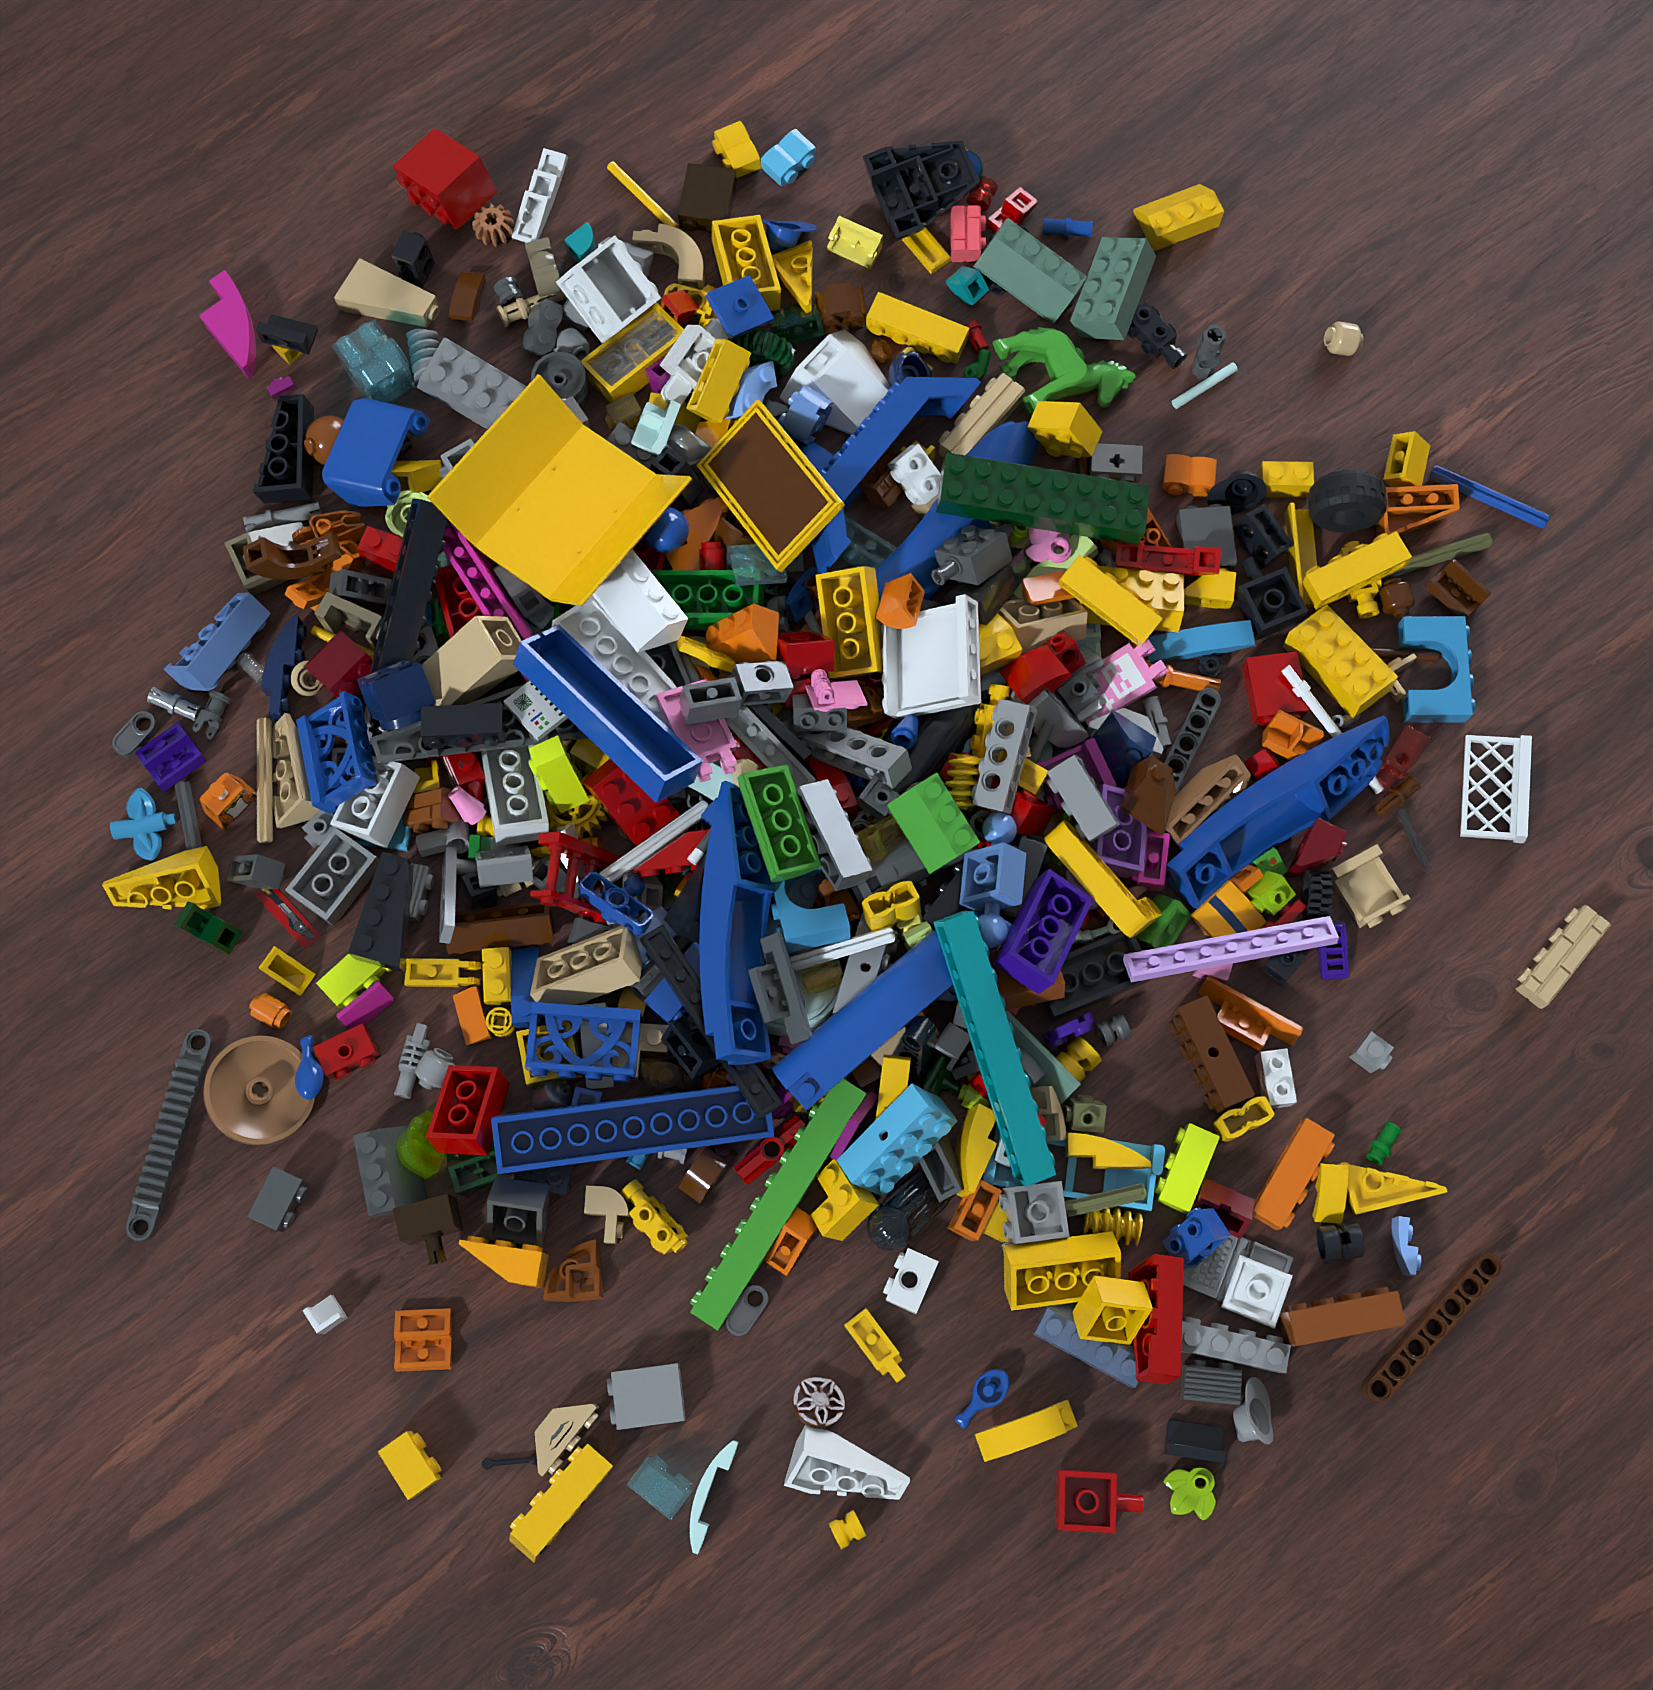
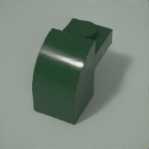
M189 901L174 925L183 929L188 934L229 955L243 931L230 923L213 916Z

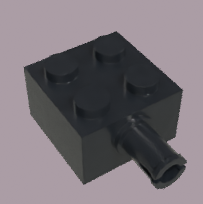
M1255 556L1241 563L1250 582L1240 585L1234 598L1245 620H1251L1256 641L1301 623L1309 611L1286 567L1264 575Z

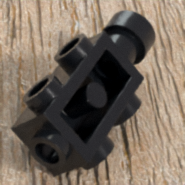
M1146 301L1138 305L1127 335L1132 339L1136 337L1141 342V349L1146 355L1150 356L1152 354L1156 359L1163 355L1166 358V363L1172 369L1177 368L1185 361L1187 354L1180 347L1177 348L1175 346L1177 339L1175 328L1171 324L1166 323L1160 317L1158 310L1150 306Z

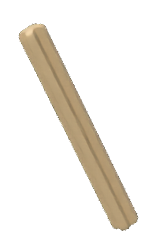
M270 718L257 719V840L260 843H271L273 841L272 721Z

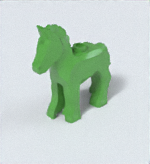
M1038 327V330L1030 329L1029 332L1023 331L1016 336L996 339L992 343L995 352L1001 360L1007 358L1009 354L1019 351L1013 358L1000 366L1001 373H1005L1013 380L1016 378L1017 372L1024 365L1030 362L1045 363L1052 382L1022 399V407L1028 416L1033 415L1038 401L1052 402L1061 397L1079 395L1096 388L1098 390L1097 403L1100 407H1108L1122 388L1127 389L1128 384H1133L1134 381L1132 379L1136 377L1125 366H1120L1119 363H1114V361L1106 363L1102 360L1098 363L1087 365L1084 362V355L1081 349L1075 348L1065 333L1053 328Z

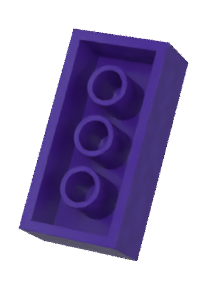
M1048 869L1034 880L993 965L1037 994L1046 990L1054 984L1093 898Z

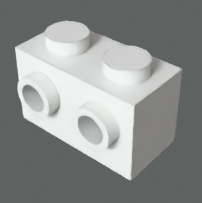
M919 444L910 445L887 464L891 469V476L896 482L904 486L906 489L905 494L912 503L917 505L926 504L938 494L941 474Z

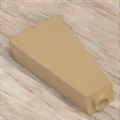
M360 258L334 297L339 309L344 312L428 327L431 321L438 317L440 312V306L435 295Z

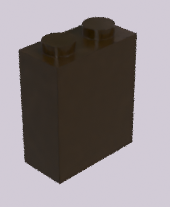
M688 163L678 210L680 228L688 231H707L712 234V221L730 219L737 185L736 170Z

